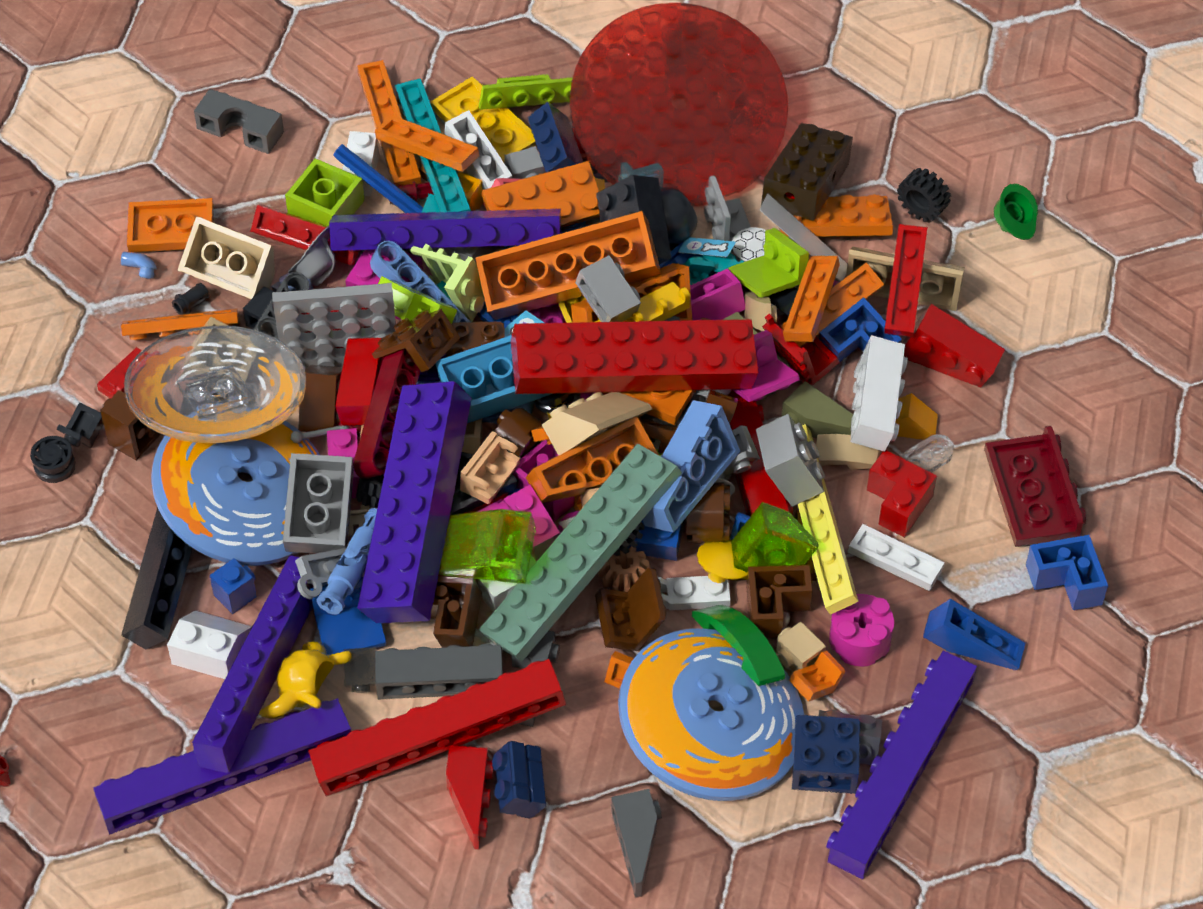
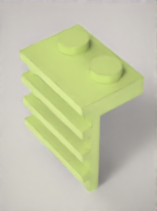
M427 244L424 245L423 249L413 246L410 251L412 254L422 256L433 275H430L429 278L435 284L441 281L446 283L444 288L453 304L472 322L477 313L481 311L485 301L477 264L474 259L468 257L464 261L455 252L450 257L441 248L436 253Z

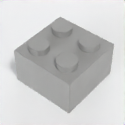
M789 414L756 429L765 471L791 506L824 492L821 479H824L825 475L816 459L820 457L819 451L813 441H807L805 430L800 423L795 424Z

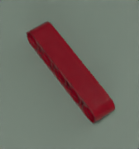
M406 348L385 355L382 361L353 463L354 471L364 480L385 474L402 386L416 385L420 369Z

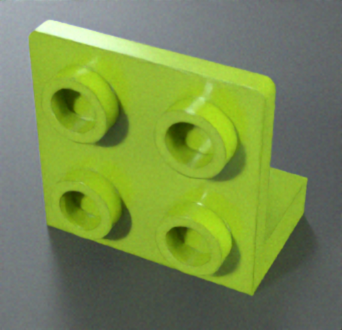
M776 228L765 231L763 256L731 266L728 270L741 284L761 298L768 297L774 293L800 285L809 260V252Z

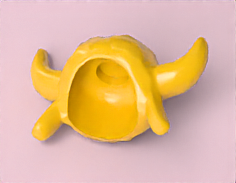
M315 641L305 643L302 646V650L294 651L282 661L276 680L280 697L261 709L259 715L263 718L274 719L284 716L295 707L304 708L310 705L319 709L321 707V700L316 697V694L334 665L346 664L351 660V652L344 651L327 655L323 644Z

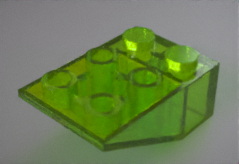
M496 509L450 515L439 575L526 584L536 531L532 513Z

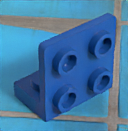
M364 577L360 578L353 593L346 597L344 601L345 606L339 614H330L321 609L317 604L318 596L311 599L321 643L325 647L327 655L350 651L353 654L386 645L382 624L375 623L357 609ZM328 585L322 586L321 593L326 590Z

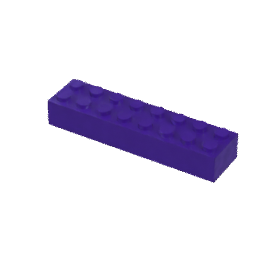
M455 381L405 385L401 389L357 608L375 623L430 621L472 397Z

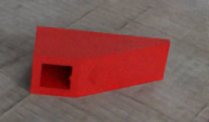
M449 745L446 768L447 790L474 849H479L480 838H486L488 818H483L484 808H490L491 789H486L487 780H493L494 769L492 767V760H488V748Z

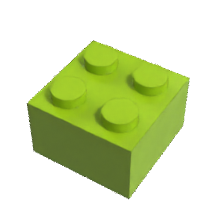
M315 158L286 193L287 213L325 226H329L333 215H354L365 200L363 179Z

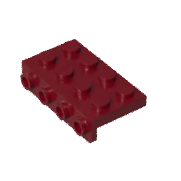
M1045 426L1042 435L985 443L984 451L1015 547L1078 537L1081 534L1082 526L1086 524L1085 510L1083 507H1079L1077 501V486L1075 482L1071 483L1069 478L1070 468L1068 460L1063 458L1061 454L1060 436L1054 433L1052 426Z

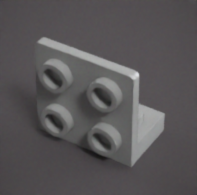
M710 176L709 187L705 188V196L708 206H704L706 221L712 223L714 240L732 241L739 231L751 228L740 198L725 201L716 177Z

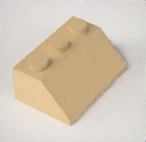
M196 216L178 270L252 299L263 286L270 289L275 275L273 245Z
M597 392L588 397L586 401L584 398H581L570 404L568 408L566 405H563L550 412L552 418L543 423L542 426L559 456L636 416L640 418L652 410L649 403L620 392H611L605 395L602 392Z

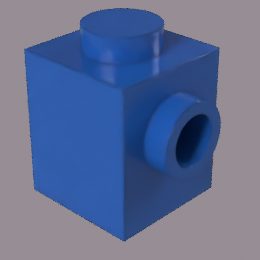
M235 558L210 575L214 596L231 614H234L257 597L254 573L247 565L242 566Z

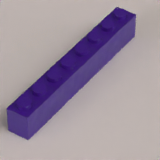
M561 209L333 215L329 222L331 251L377 249L378 245L383 241L395 242L402 249H409L413 246L423 248L425 244L430 245L431 248L514 246L562 233Z
M289 555L192 742L199 767L226 773L230 772L277 679V672L282 661L288 657L312 609L311 599L303 597L297 587L301 576L295 561L299 557ZM306 582V587L309 590L314 588L312 584Z
M944 650L937 661L934 659L930 661L925 672L926 681L924 684H917L911 700H913L911 707L905 706L898 718L897 724L900 725L896 732L890 731L883 746L886 749L883 756L877 755L870 767L871 777L868 782L862 780L855 794V797L858 798L855 805L847 806L841 818L843 825L840 831L834 830L826 844V848L830 850L828 863L862 880L864 879L970 690L976 674V665Z
M338 698L331 701H322L319 709L312 707L301 712H292L282 719L271 723H261L250 730L229 773L199 767L195 751L193 750L181 756L168 757L163 762L148 768H138L131 774L118 779H108L99 786L93 787L110 835L310 761L311 758L308 750L316 748L322 742L334 741L347 736L351 732V728Z

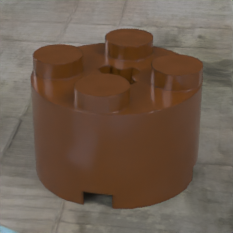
M517 408L512 412L506 409L497 420L498 427L494 432L515 444L518 449L513 454L521 459L542 442H534L531 430L541 427L544 422L523 408Z
M715 482L688 514L687 542L729 541L730 514H724V511H730V485H724V482Z

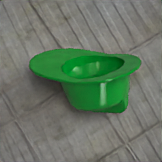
M1009 184L1003 189L999 200L994 206L995 220L1002 231L1009 232L1018 239L1029 240L1034 236L1038 215L1036 199L1026 187L1019 184Z

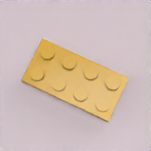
M473 76L430 101L433 112L444 122L469 110L504 164V155L535 146L537 148L532 130L507 107L479 109L482 84Z

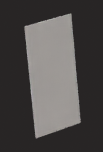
M769 194L766 195L759 210L798 245L808 251L811 256H838ZM838 256L840 266L836 278L842 281L846 276L847 263Z

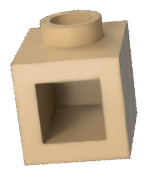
M799 622L792 628H785L777 638L776 654L782 666L785 668L789 667L792 671L814 664L820 653L826 650V646L802 622Z

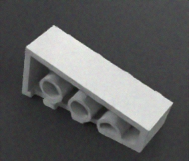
M871 335L854 370V378H857L853 385V393L856 394L852 403V410L855 411L851 421L850 442L885 452L889 442L896 440L899 424H896L895 421L898 419L902 408V402L898 401V397L901 396L905 380L901 379V374L903 375L908 360L907 357H904L905 344Z

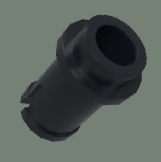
M197 283L196 286L185 293L175 295V299L172 301L173 308L180 315L190 314L193 307L210 297L208 289L204 284Z

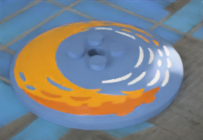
M223 405L196 411L185 418L201 423L227 424L245 419L259 409L247 406ZM282 418L258 433L228 441H192L166 434L155 454L151 472L152 491L157 507L166 523L178 537L195 550L213 559L228 563L235 558L243 566L268 565L288 559L289 555L294 556L299 553L286 552L283 545L291 453L320 455L309 439H302L300 443H294L291 440V434L295 431H300L285 420L275 425ZM238 473H248L253 481H242L238 477Z
M704 628L679 630L661 636L649 643L635 656L624 675L619 691L618 709L620 723L629 746L641 763L653 775L672 788L697 798L715 801H734L756 796L767 791L789 772L794 764L795 719L797 715H804V710L799 693L789 681L790 677L786 671L785 680L758 686L742 670L743 657L717 630ZM717 701L723 706L724 710L715 711L709 706L708 702Z

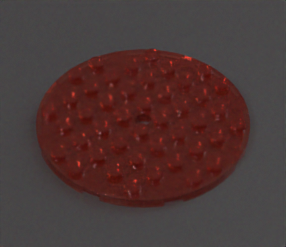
M662 3L641 7L616 18L590 41L580 56L572 78L570 116L576 139L579 140L587 159L610 183L614 185L631 175L655 177L659 179L660 188L674 187L680 190L690 201L691 205L695 207L708 204L705 188L709 187L710 176L716 177L723 197H727L735 192H741L764 173L777 154L784 137L788 118V95L782 72L774 56L761 39L748 27L712 8L688 3ZM684 99L686 107L677 109L672 105V100Z

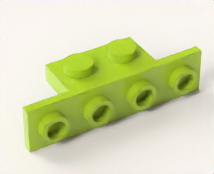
M548 74L498 78L497 84L482 85L479 109L540 105L547 102L582 101L586 79L584 76L550 79Z

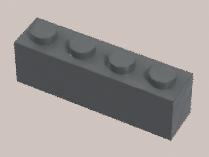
M491 644L470 647L451 645L447 648L418 647L406 650L388 648L384 651H375L377 699L453 696L466 691L472 685L484 684L495 680L502 674L501 646Z

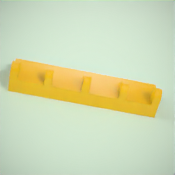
M671 282L640 298L641 304L638 311L623 322L665 321L690 308V293L686 287L680 289L674 282Z

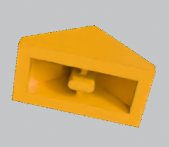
M912 393L899 398L898 401L902 402V408L898 419L895 421L896 424H899L897 436L935 441L938 414Z

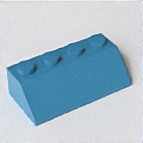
M512 335L440 359L435 363L441 382L455 381L472 397L467 424L554 394H515L511 351Z

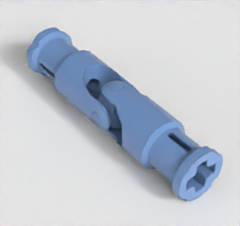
M376 508L369 509L365 514L364 524L355 531L347 549L328 578L326 590L317 598V604L327 613L339 614L343 610L346 597L353 593L365 571L377 514Z

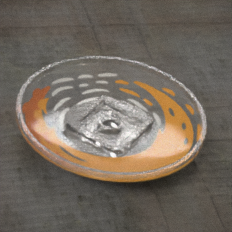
M204 326L170 334L142 350L127 369L124 390L130 410L136 418L150 429L183 441L224 443L260 435L287 420L297 410L304 398L306 373L299 356L288 345L271 335L243 327Z

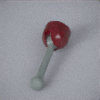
M339 422L336 427L305 433L295 431L291 434V440L294 443H300L302 439L326 435L328 430L357 428V435L360 437L362 425L342 426L341 422Z

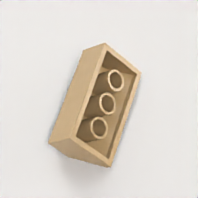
M853 246L848 255L846 277L867 262L885 284L874 296L889 298L895 253ZM923 259L918 304L927 306L933 304L937 308L956 311L965 267Z

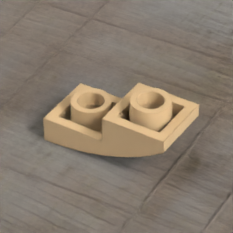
M752 291L744 292V319H752L753 328L765 331L762 326L766 323L765 316L768 314L777 323L776 305L771 306L769 297L761 298L757 297Z
M817 435L816 447L820 454L818 459L821 466L846 464L850 470L871 469L880 456V450L850 442L851 435Z

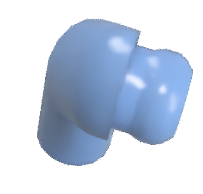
M123 252L121 255L122 266L140 268L139 276L141 278L152 279L154 277V270H157L156 263L147 255Z

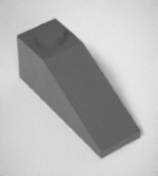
M649 789L611 797V814L635 898L642 896L657 833V819L662 818L658 800H652Z

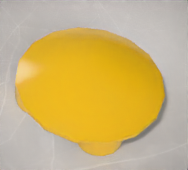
M732 540L705 542L699 547L697 552L698 563L708 572V578L716 583H722L726 579L742 578L747 580L748 567L757 565L755 554L748 547Z

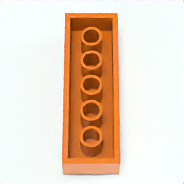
M643 211L476 257L475 260L487 312L495 320L523 313L525 310L531 311L584 296L575 283L579 271L610 255L614 263H618L622 267L625 275L624 278L628 283L661 275L648 219Z

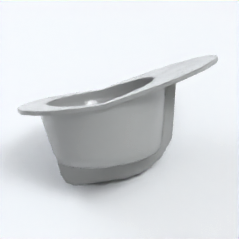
M329 226L315 238L301 259L291 267L288 273L298 272L303 274L306 278L310 279L313 286L320 285L331 275L336 261L335 255L327 242L330 238Z

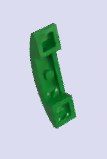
M724 605L692 611L691 616L702 628L717 630L743 657L742 670L758 686L785 680V671L773 647L758 627L741 612Z

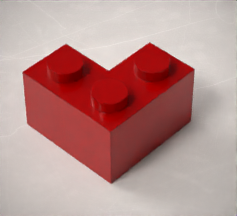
M887 450L883 451L869 471L867 491L885 499L881 504L878 524L905 538L934 496L937 475Z

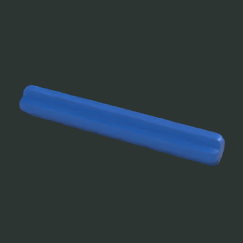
M341 144L334 152L333 156L404 213H422L423 207L345 145Z

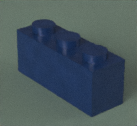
M547 102L527 117L545 172L583 162L571 124L565 114Z

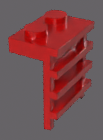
M770 314L765 316L766 323L762 327L764 330L772 333L776 353L787 360L790 368L799 374V379L803 383L806 381L813 386L839 364L838 357L817 337L814 338L813 342H809L800 348L794 341H785L783 330L774 322L773 317Z

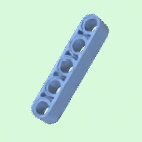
M383 241L378 245L371 258L370 266L379 278L381 276L389 278L457 309L453 322H470L398 244L392 241ZM381 256L388 257L390 261L384 260ZM401 276L408 278L410 282L404 281Z

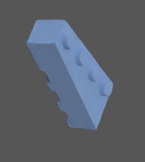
M692 401L661 456L675 464L682 474L643 518L645 526L674 532L739 454V446L721 405Z

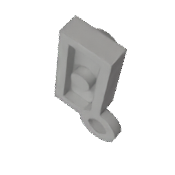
M347 548L305 555L295 561L301 576L297 587L303 597L313 599L321 593L322 586L328 585V578ZM306 582L313 585V591L306 587Z

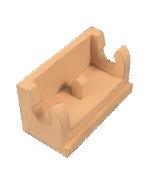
M492 431L461 471L460 490L490 504L520 464V458L513 454L518 447Z

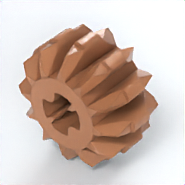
M631 546L629 548L630 552L627 554L620 550L621 556L612 555L598 572L600 579H603L602 584L604 588L612 587V590L628 592L643 572L650 567L644 551L636 552V548Z

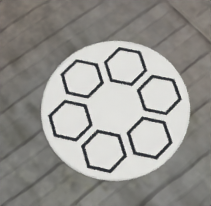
M751 227L739 231L732 240L736 242L732 248L736 256L744 261L763 256L766 230Z

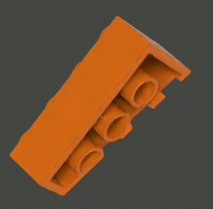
M636 416L533 468L526 476V479L541 503L582 495L587 489L600 488L637 443L655 454H659Z

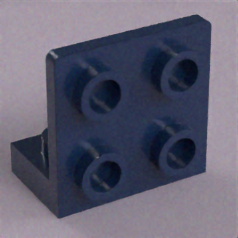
M810 715L796 716L792 790L856 794L859 777V719Z

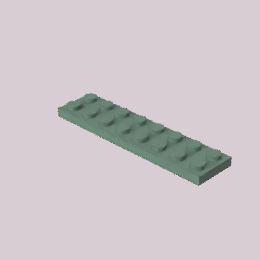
M637 443L479 628V631L486 638L501 646L502 649L522 662L682 474L681 470L675 464Z

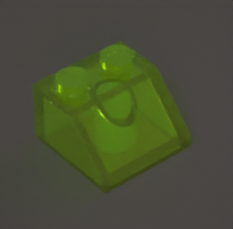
M764 502L759 505L731 541L734 568L748 572V567L805 565L819 548L818 542L789 511Z

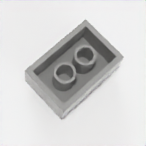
M291 453L283 545L286 552L321 553L347 548L354 475L352 457Z

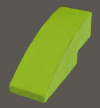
M381 276L378 284L392 283L396 317L402 320L408 318L411 321L418 314L426 310L432 313L442 309L450 323H453L457 309Z

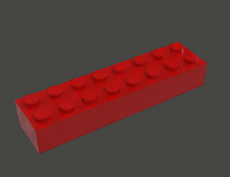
M752 319L514 324L511 336L515 394L752 389L759 373Z

